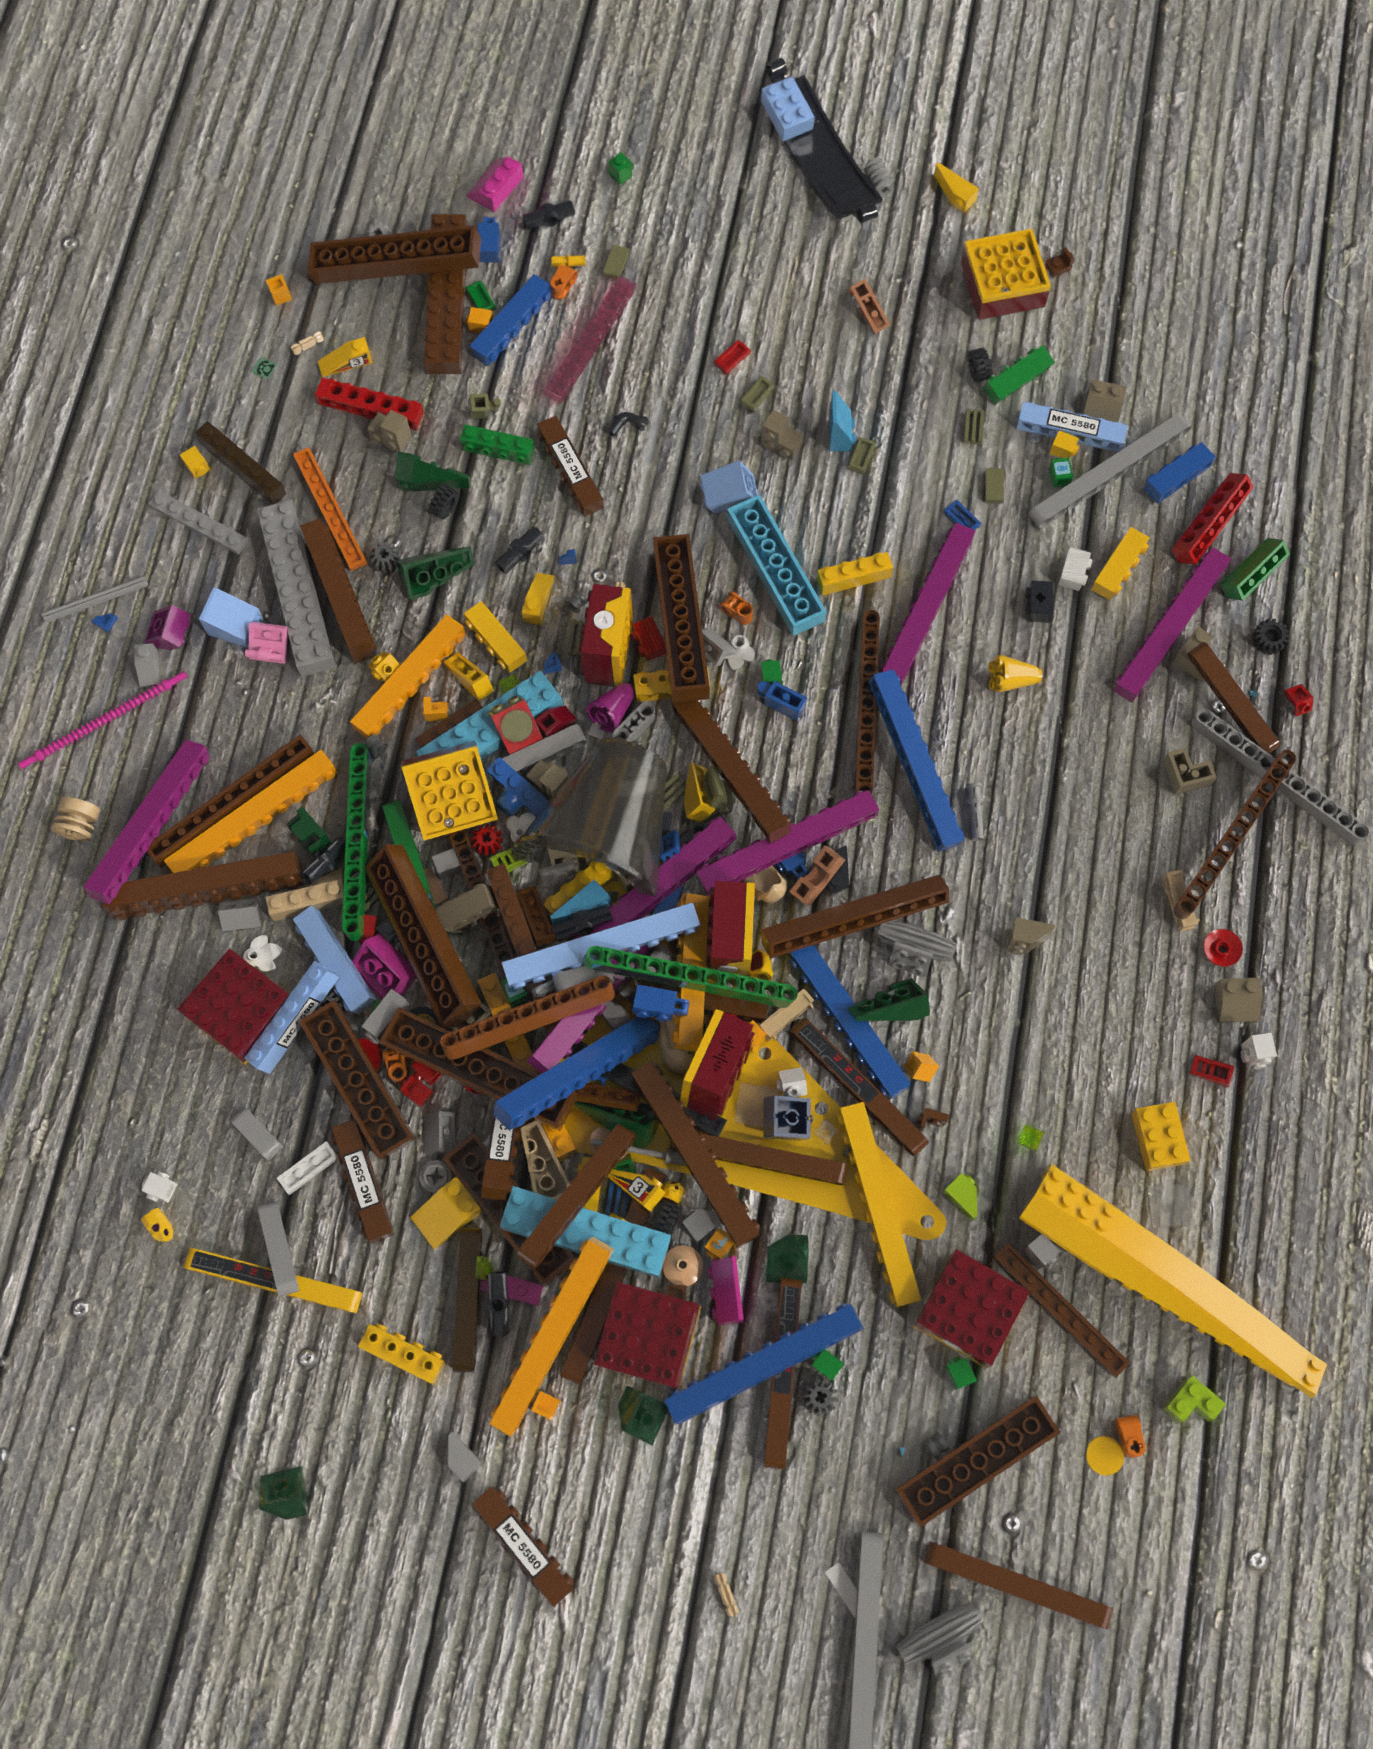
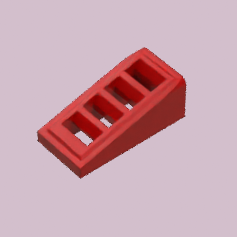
M1195 1055L1190 1075L1230 1087L1235 1066ZM1202 1062V1070L1201 1072H1198L1197 1069L1199 1063ZM1207 1065L1211 1066L1209 1074H1205ZM1215 1068H1219L1217 1077L1213 1076ZM1223 1070L1227 1071L1225 1079L1221 1078Z

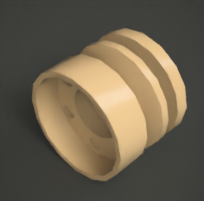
M61 797L57 812L61 815L54 817L55 823L52 824L51 830L70 840L89 842L92 838L91 833L94 831V827L88 823L97 822L100 813L99 807L81 799Z

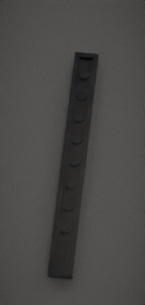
M582 1041L577 1045L574 1043V1049L567 1058L589 1045ZM622 1063L616 1065L611 1071H606L600 1075L626 1090L640 1092L632 1079V1073L635 1070ZM673 1092L676 1099L681 1098L680 1094ZM688 1107L683 1109L686 1116L690 1115L695 1122L694 1127L712 1136L719 1137L727 1123V1120L719 1115L715 1121L705 1115L692 1111Z

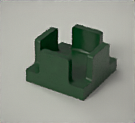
M301 806L296 810L297 815L286 825L291 832L296 834L300 844L313 856L318 850L327 847L331 841L324 830Z

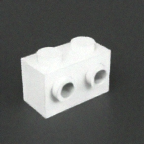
M1272 1033L1252 1035L1241 1044V1058L1246 1063V1067H1253L1254 1069L1265 1068L1266 1064L1272 1063L1271 1060L1277 1057Z

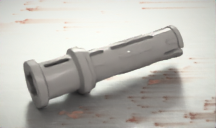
M978 782L966 784V789L968 790L967 805L970 807L973 841L984 840L981 808L984 803L981 795L983 784ZM976 815L978 821V828H976Z

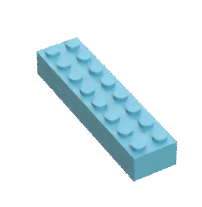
M760 494L728 508L727 520L792 636L824 623L827 612Z
M540 670L416 751L418 756L475 740L482 761L504 745L492 718L487 713L491 711L492 707L507 703L508 699L513 696H522L535 720L548 709L563 706L562 697Z
M513 1186L500 1227L503 1230L529 1237L557 1200ZM583 1208L554 1246L581 1254L582 1252L579 1249L584 1240L588 1241L591 1237H595L614 1249L608 1263L659 1278L671 1235Z

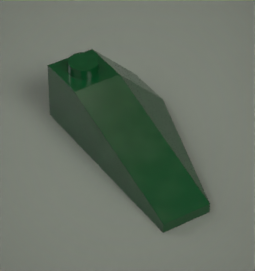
M397 452L394 479L397 488L400 490L414 492L440 489V486L443 484H447L453 489L471 487L469 475L451 468L444 470L433 461H431V464L420 460V456Z
M467 546L400 559L396 561L400 581L408 599L412 600L427 596L432 590L444 585L453 576L459 575L474 565L471 547Z
M912 978L893 983L889 986V990L875 993L876 997L873 999H864L848 1008V1012L856 1021H913L930 1015L928 994Z
M580 1101L575 1102L576 1108L612 1132L616 1125L620 1124L634 1132L636 1138L632 1145L644 1149L653 1140L659 1126V1121L648 1104L639 1103L636 1111Z

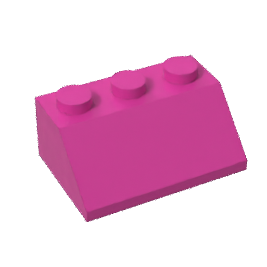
M509 156L496 159L469 191L467 197L495 213L522 180V164Z
M381 934L365 940L352 961L365 983L382 1000L391 989L402 995L412 986L417 978L412 965Z
M736 1256L711 1261V1267H707L708 1278L713 1279V1287L710 1288L711 1300H715L716 1308L712 1309L713 1321H717L718 1326L743 1323Z

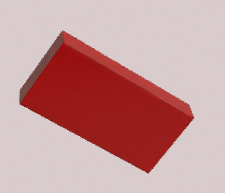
M738 339L714 360V365L727 375L751 354V350Z

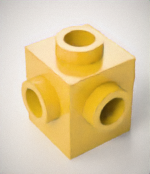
M384 651L380 655L373 657L368 665L372 671L370 674L377 681L382 680L384 682L400 666L390 653Z

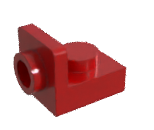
M1302 684L1285 689L1284 695L1294 706L1295 716L1312 711L1313 696Z
M411 1075L409 1078L406 1077L400 1085L401 1093L419 1107H422L433 1093L429 1087L416 1079L414 1075Z

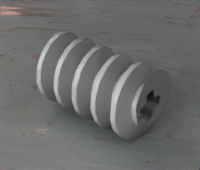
M876 157L865 165L864 173L883 198L893 192L894 186H892L893 181L890 179L882 158Z

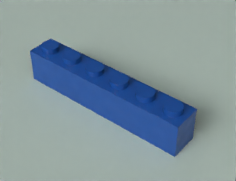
M533 274L469 346L471 356L487 367L491 362H494L498 354L507 348L509 342L517 337L522 327L529 323L530 318L539 312L545 302L549 301L552 295L550 284Z

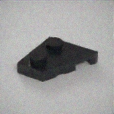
M846 845L835 850L845 861L826 885L832 896L849 888L848 852Z

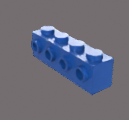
M1202 442L1196 446L1192 445L1184 455H1178L1171 464H1165L1157 474H1151L1146 479L1144 490L1159 504L1210 468L1216 456Z

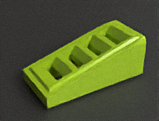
M525 844L490 857V861L493 867L500 865L499 862L502 861L507 867L508 873L533 861V858ZM522 851L526 858L522 859L519 852ZM515 854L519 861L515 862L512 855ZM509 858L512 864L508 865L505 859Z

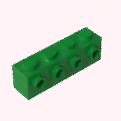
M1044 345L1038 349L1037 347L1032 348L1027 353L1028 356L1025 358L1023 356L1019 357L1014 361L1013 366L1007 365L1000 371V375L996 377L994 374L986 380L987 384L983 389L994 405H997L1047 371L1055 363Z
M464 424L460 436L462 451L525 465L531 464L535 452L533 439Z
M1267 538L1221 583L1226 597L1244 601L1290 555L1285 541Z

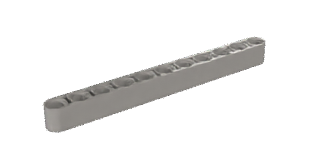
M1180 413L1174 415L1030 510L1028 516L1040 529L1184 436L1192 426Z
M1208 709L1198 710L1193 717L1191 724L1196 731L1260 778H1263L1275 760L1273 756ZM1199 718H1203L1205 722L1200 721ZM1214 729H1218L1221 733L1215 732ZM1229 740H1233L1236 745L1232 744ZM1245 751H1248L1252 756H1248ZM1260 762L1266 764L1267 767H1263ZM1292 770L1288 772L1277 788L1279 792L1350 844L1359 845L1369 836L1370 830L1366 824ZM1291 785L1296 786L1298 790H1294ZM1307 797H1311L1314 802L1309 801ZM1323 808L1327 809L1329 814L1324 812ZM1339 820H1342L1345 825H1342ZM1355 831L1359 832L1361 837L1357 836Z
M861 1531L848 1749L872 1748L883 1533Z

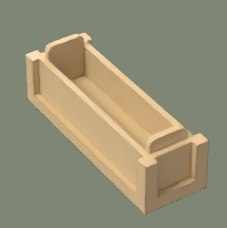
M1181 870L1167 872L1162 881L1178 931L1183 932L1194 929V926L1198 925L1200 920L1196 919L1194 912L1187 919H1179L1174 914L1175 905L1187 889L1183 879L1185 874H1182ZM1181 905L1183 911H1189L1185 905Z
M805 989L798 993L797 999L789 1007L778 1009L759 1025L767 1033L766 1039L768 1042L771 1039L775 1041L776 1035L808 1008L810 1010L813 1009L812 1002H814V999Z

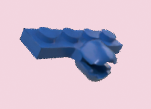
M498 757L486 771L504 788V792L496 800L497 807L504 814L513 816L521 806H524L543 822L556 808L502 758Z

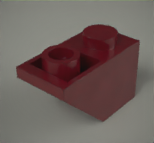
M566 706L548 709L535 719L544 738L566 729L577 721V718Z

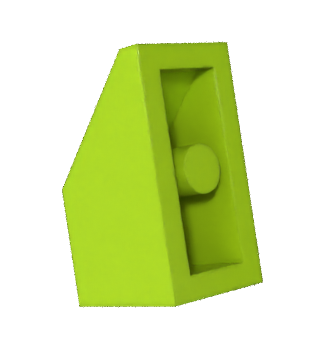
M961 1173L943 1191V1194L973 1221L977 1217V1187L974 1185L975 1181L968 1174L964 1175Z

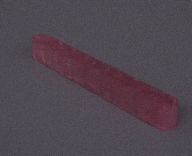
M623 276L618 277L547 385L545 396L559 403L565 400L633 296L637 286L635 282Z

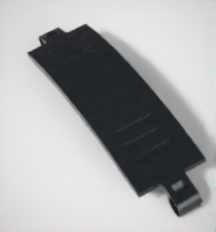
M783 58L767 63L766 71L772 84L789 78L787 66ZM805 75L795 78L794 80L815 119L812 130L784 141L790 154L817 196L836 220L853 215L862 224L877 218L878 210L876 205L883 202L881 195L859 168L841 141Z

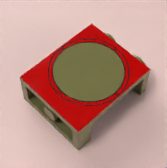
M513 696L508 699L507 703L495 705L491 708V711L487 712L492 718L504 743L503 746L509 755L543 739L533 715L522 696Z

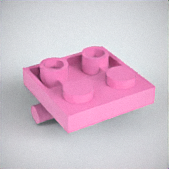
M250 622L249 650L245 651V657H249L252 660L285 664L287 662V626Z

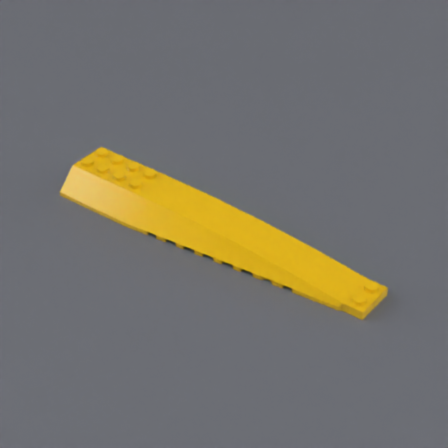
M1051 1162L1048 1164L1041 1177L1043 1179L1038 1189L1026 1204L1019 1219L1088 1266L1112 1280H1119L1123 1283L1122 1286L1130 1291L1134 1289L1141 1293L1142 1298L1147 1301L1151 1299L1159 1304L1162 1310L1166 1312L1171 1311L1178 1315L1179 1320L1184 1323L1188 1321L1196 1326V1330L1199 1332L1210 1334L1215 1337V1341L1219 1344L1230 1346L1232 1351L1241 1357L1243 1355L1251 1359V1363L1288 1385L1296 1387L1310 1398L1317 1394L1327 1366L1325 1362L1308 1352L1225 1285L1145 1229L1122 1210Z

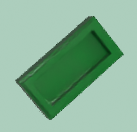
M481 280L465 287L476 308L496 310V306Z

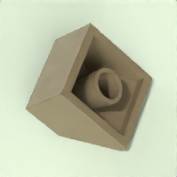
M1092 379L1083 414L1089 417L1118 422L1127 387Z
M1016 917L1010 927L1007 950L1015 955L1028 953L1048 940L1055 925Z
M1260 978L1220 979L1215 984L1219 1023L1258 1022L1260 1020L1262 1004Z

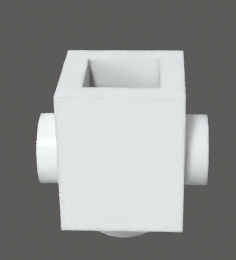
M802 1067L779 1071V1080H776L778 1092L782 1091L783 1096L788 1097L807 1095L806 1079Z
M158 1171L157 1174L150 1172L149 1176H146L143 1180L141 1191L147 1194L146 1198L157 1202L158 1199L169 1203L177 1184L169 1180V1175Z

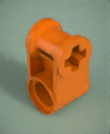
M559 265L550 281L553 298L559 300L566 297L577 279L578 272L576 270Z
M730 591L725 601L718 605L724 614L732 617L742 625H748L753 620L752 605L735 592Z
M383 1049L382 1054L388 1075L394 1084L401 1085L406 1077L409 1078L406 1058L392 1050L386 1051ZM397 1071H403L401 1077H394V1074Z
M1138 1415L1116 1418L1115 1425L1124 1454L1130 1458L1143 1455L1146 1450V1444ZM1137 1445L1138 1449L1131 1450L1130 1446Z

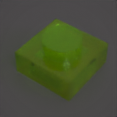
M516 674L498 681L504 694L520 684Z
M1025 1124L1017 1144L1036 1152L1044 1132Z
M477 1257L475 1278L481 1281H489L488 1273L493 1272L491 1260L486 1257Z

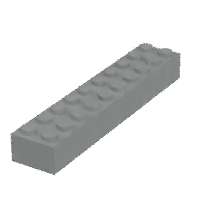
M293 500L258 508L257 511L297 669L302 677L336 668L337 665Z

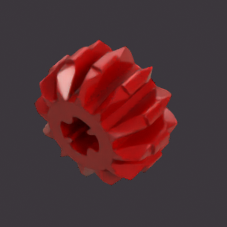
M486 824L484 829L479 825V832L473 831L475 837L471 838V842L474 843L472 845L473 849L478 850L479 855L484 852L486 857L489 856V852L495 855V849L501 850L500 844L504 842L501 837L502 832L497 831L495 825L490 828L489 824Z

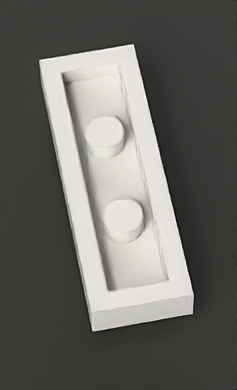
M326 1141L277 1177V1179L290 1195L338 1159L337 1154Z

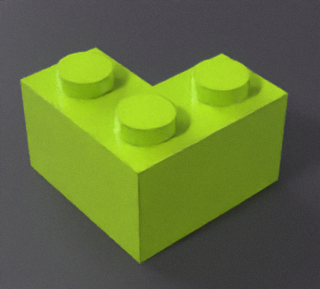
M1191 1375L1183 1380L1161 1409L1177 1423L1185 1422L1193 1410L1206 1421H1214L1226 1403Z

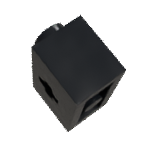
M1031 580L1029 587H1026L1025 598H1028L1025 615H1028V622L1050 623L1053 617V581Z

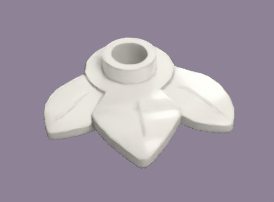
M735 636L729 644L736 649V652L726 653L724 659H728L732 670L740 668L744 661L752 662L755 655L745 636Z
M524 813L520 818L513 815L507 819L506 825L507 829L511 832V840L517 845L525 844L528 839H536L543 832L542 827L535 826L536 817L533 813Z
M261 935L251 942V946L245 951L243 959L253 967H258L261 971H273L276 969L273 960L280 955L282 948L276 944L268 943L267 936ZM255 954L257 957L252 959L250 955Z

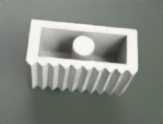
M1070 547L1058 585L1077 591L1080 590L1082 585L1085 586L1088 575H1085L1086 570H1090L1093 561L1089 559L1091 553Z

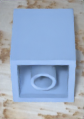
M740 460L701 475L702 483H700V486L705 494L704 504L714 514L727 512L728 508L758 495L754 475Z
M213 587L199 620L209 636L248 648L249 623H262L263 617L259 608Z

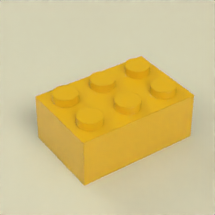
M1176 1102L1136 1108L1131 1113L1146 1172L1185 1165L1191 1161Z

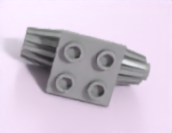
M889 921L876 925L874 932L878 934L877 938L894 947L889 965L899 970L911 972L917 976L926 977L931 959L951 962L957 943L935 932L902 922Z
M972 1603L952 1609L915 1629L897 1644L896 1648L906 1666L932 1658L934 1675L940 1674L944 1676L951 1672V1667L957 1663L963 1665L971 1660L970 1656L973 1655L972 1644L964 1642L963 1639L982 1624L981 1619L984 1616L979 1606H973Z

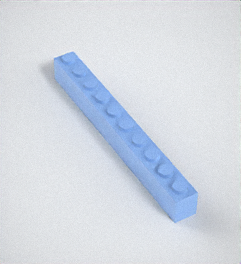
M689 903L502 962L509 988L520 989L525 987L527 982L539 983L544 981L546 976L552 975L554 977L557 973L582 967L584 965L583 957L592 946L634 953L639 951L641 946L648 945V947L658 945L660 940L672 941L677 939L679 934L691 935L696 933L700 923L693 903ZM589 955L592 960H598L595 955Z

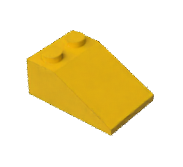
M456 1176L437 1191L410 1218L435 1250L483 1211Z

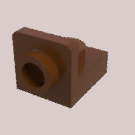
M1065 247L1060 255L1046 260L1045 266L1054 278L1072 269L1074 256Z
M925 1108L923 1113H919L917 1124H920L919 1130L923 1131L926 1120L930 1121L929 1124L936 1127L945 1126L949 1114Z

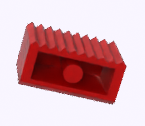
M652 616L632 624V631L630 633L633 641H637L639 644L638 651L641 657L645 656L646 661H650L666 654L665 642Z

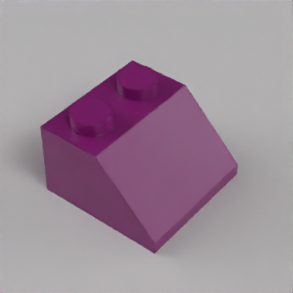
M173 605L154 611L144 644L153 643L156 648L166 650L180 648L185 641L184 634L190 625L189 619L191 614Z

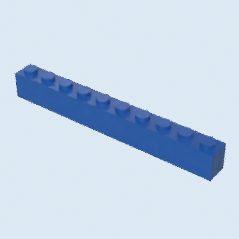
M894 669L874 674L868 683L938 852L959 846L964 841L963 831L957 824L956 814L950 807L949 797L943 790L942 780L936 773L935 763L929 756L928 746L922 739L921 729L915 722L914 712L908 705L907 695L900 685V678L896 675Z
M812 945L787 953L790 957L789 962L791 966L799 970L803 983L811 987L812 996L816 1001L820 1000L824 1013L828 1017H832L835 1029L839 1033L842 1032L846 1037L844 1039L845 1043L850 1049L853 1048L857 1053L855 1056L859 1063L867 1067V1074L872 1081L876 1080L880 1086L878 1087L879 1091L891 1100L908 1089L911 1085L910 1081L867 1021H856L848 1012V1008L855 1005V1003L815 946Z
M636 1017L497 1100L493 1116L509 1131L515 1127H520L531 1117L538 1116L544 1109L551 1108L557 1101L567 1098L575 1090L582 1089L588 1082L598 1079L601 1074L611 1071L616 1065L627 1061L635 1053L638 1054L648 1045L656 1043L659 1038L660 1026L650 1017Z
M844 1303L835 1308L836 1312L830 1315L824 1313L817 1317L818 1321L810 1325L807 1322L798 1327L799 1331L793 1334L788 1332L780 1336V1341L774 1344L772 1341L761 1346L762 1350L756 1353L751 1351L743 1355V1360L737 1363L735 1361L724 1365V1370L720 1372L714 1370L705 1375L706 1379L700 1382L695 1380L687 1384V1389L681 1392L680 1389L668 1394L669 1398L664 1401L674 1423L680 1425L864 1330L852 1304L847 1305V1303Z

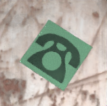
M261 357L252 372L268 379L278 364Z

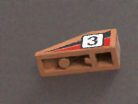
M866 278L847 289L855 306L874 334L890 326Z

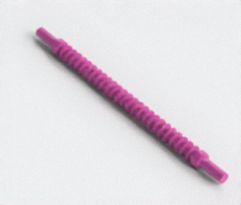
M183 671L168 680H162L161 684L157 683L156 687L148 688V691H143L142 695L138 694V697L133 696V700L128 699L129 702L127 703L124 701L123 705L119 704L118 708L110 709V712H105L104 716L100 715V718L95 717V721L90 720L91 723L88 724L86 722L85 726L81 725V728H76L75 732L72 730L71 734H66V737L62 736V739L57 738V742L52 741V744H47L46 748L43 746L42 750L34 751L33 755L18 763L19 767L24 769L38 760H44L45 756L49 757L50 753L55 754L54 751H59V748L64 749L65 745L69 746L70 742L78 741L79 737L83 738V735H88V732L93 733V729L98 730L97 727L99 726L102 728L103 724L107 725V722H112L113 718L116 720L117 716L121 717L122 713L130 712L131 708L136 709L135 706H140V703L145 704V701H150L151 697L154 699V696H159L160 692L164 693V690L172 689L173 685L186 679L188 676Z

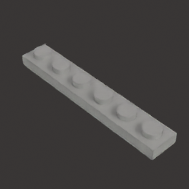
M159 490L148 503L152 509L238 555L249 542L247 537Z

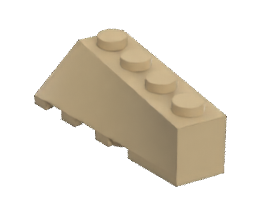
M342 867L320 877L313 885L306 884L293 891L267 896L266 901L270 917L273 921L298 916L311 905L319 910L343 905L344 874Z
M535 1120L520 1128L533 1193L558 1200L570 1183L541 1123Z

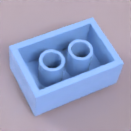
M793 77L762 88L761 103L782 141L813 129L815 117Z

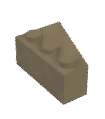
M480 883L475 885L469 892L458 894L454 900L443 902L442 906L435 910L445 931L463 935L466 933V927L469 925L474 927L477 925V919L480 917L485 919L499 909V905L492 886Z

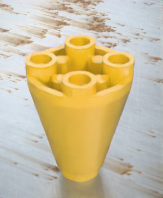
M997 655L994 661H990L988 665V670L991 672L989 689L995 692H1004L1035 685L1042 680L1041 668L1004 655Z

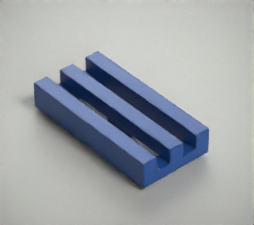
M955 500L943 511L954 524L966 525L975 531L981 527L982 523L958 500ZM954 507H957L965 516L960 514Z
M676 830L660 838V858L663 862L667 860V856L672 858L674 856L673 852L676 854L680 853L679 834Z
M610 1181L605 1212L607 1216L610 1215L614 1187H618L614 1214L618 1215L622 1188L614 1181ZM626 1191L621 1215L624 1219L626 1218L629 1194Z

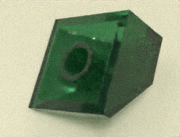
M788 1234L768 1246L766 1282H781V1278L799 1279L802 1280V1283H807L808 1235Z
M626 1386L618 1404L621 1429L623 1432L653 1445L668 1412V1407L665 1403L637 1389Z
M302 1466L260 1476V1510L285 1520L308 1515V1496Z

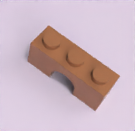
M824 846L813 860L815 865L811 872L805 877H800L789 892L804 904L811 906L844 863L845 859L833 849Z

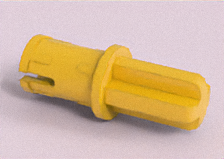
M567 254V256H552L551 265L552 267L564 265L569 268L571 266H585V255L569 256Z

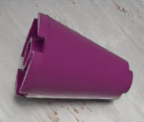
M621 683L590 702L586 708L590 720L594 724L597 722L601 725L599 729L602 731L613 733L619 726L635 696L633 686L629 683Z

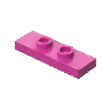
M485 1269L479 1290L489 1293L488 1273L493 1271ZM507 1275L508 1296L510 1299L539 1306L544 1285Z

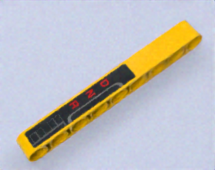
M189 1247L183 1268L277 1293L271 1268ZM295 1275L299 1292L291 1293L287 1296L357 1314L363 1293Z

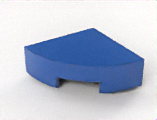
M575 549L567 550L564 555L560 554L558 565L576 564Z
M114 614L96 616L91 622L108 633L118 620V617Z
M558 652L552 653L546 660L543 667L544 675L562 670Z

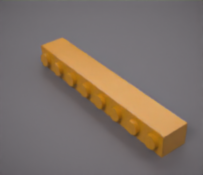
M446 614L350 721L353 729L366 739L373 734L379 735L381 728L391 722L393 715L404 707L409 697L415 695L417 688L428 680L431 672L437 670L441 665V661L452 653L457 643H461L464 640L466 634L464 626Z
M686 893L684 898L680 899L679 907L693 903L700 927L696 929V933L691 935L683 933L678 936L676 945L679 948V955L677 954L676 962L706 968L709 896ZM687 974L690 980H695L691 974ZM677 987L676 998L688 1000L689 1007L687 1016L673 1015L672 1020L675 1023V1030L672 1032L671 1040L674 1042V1049L697 1052L703 1039L705 992ZM676 1005V1009H680L681 1005Z

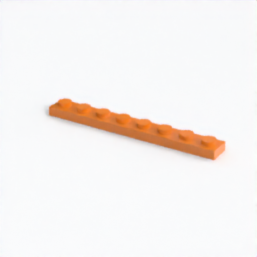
M308 447L294 453V459L350 570L353 571L367 565V561L310 448Z

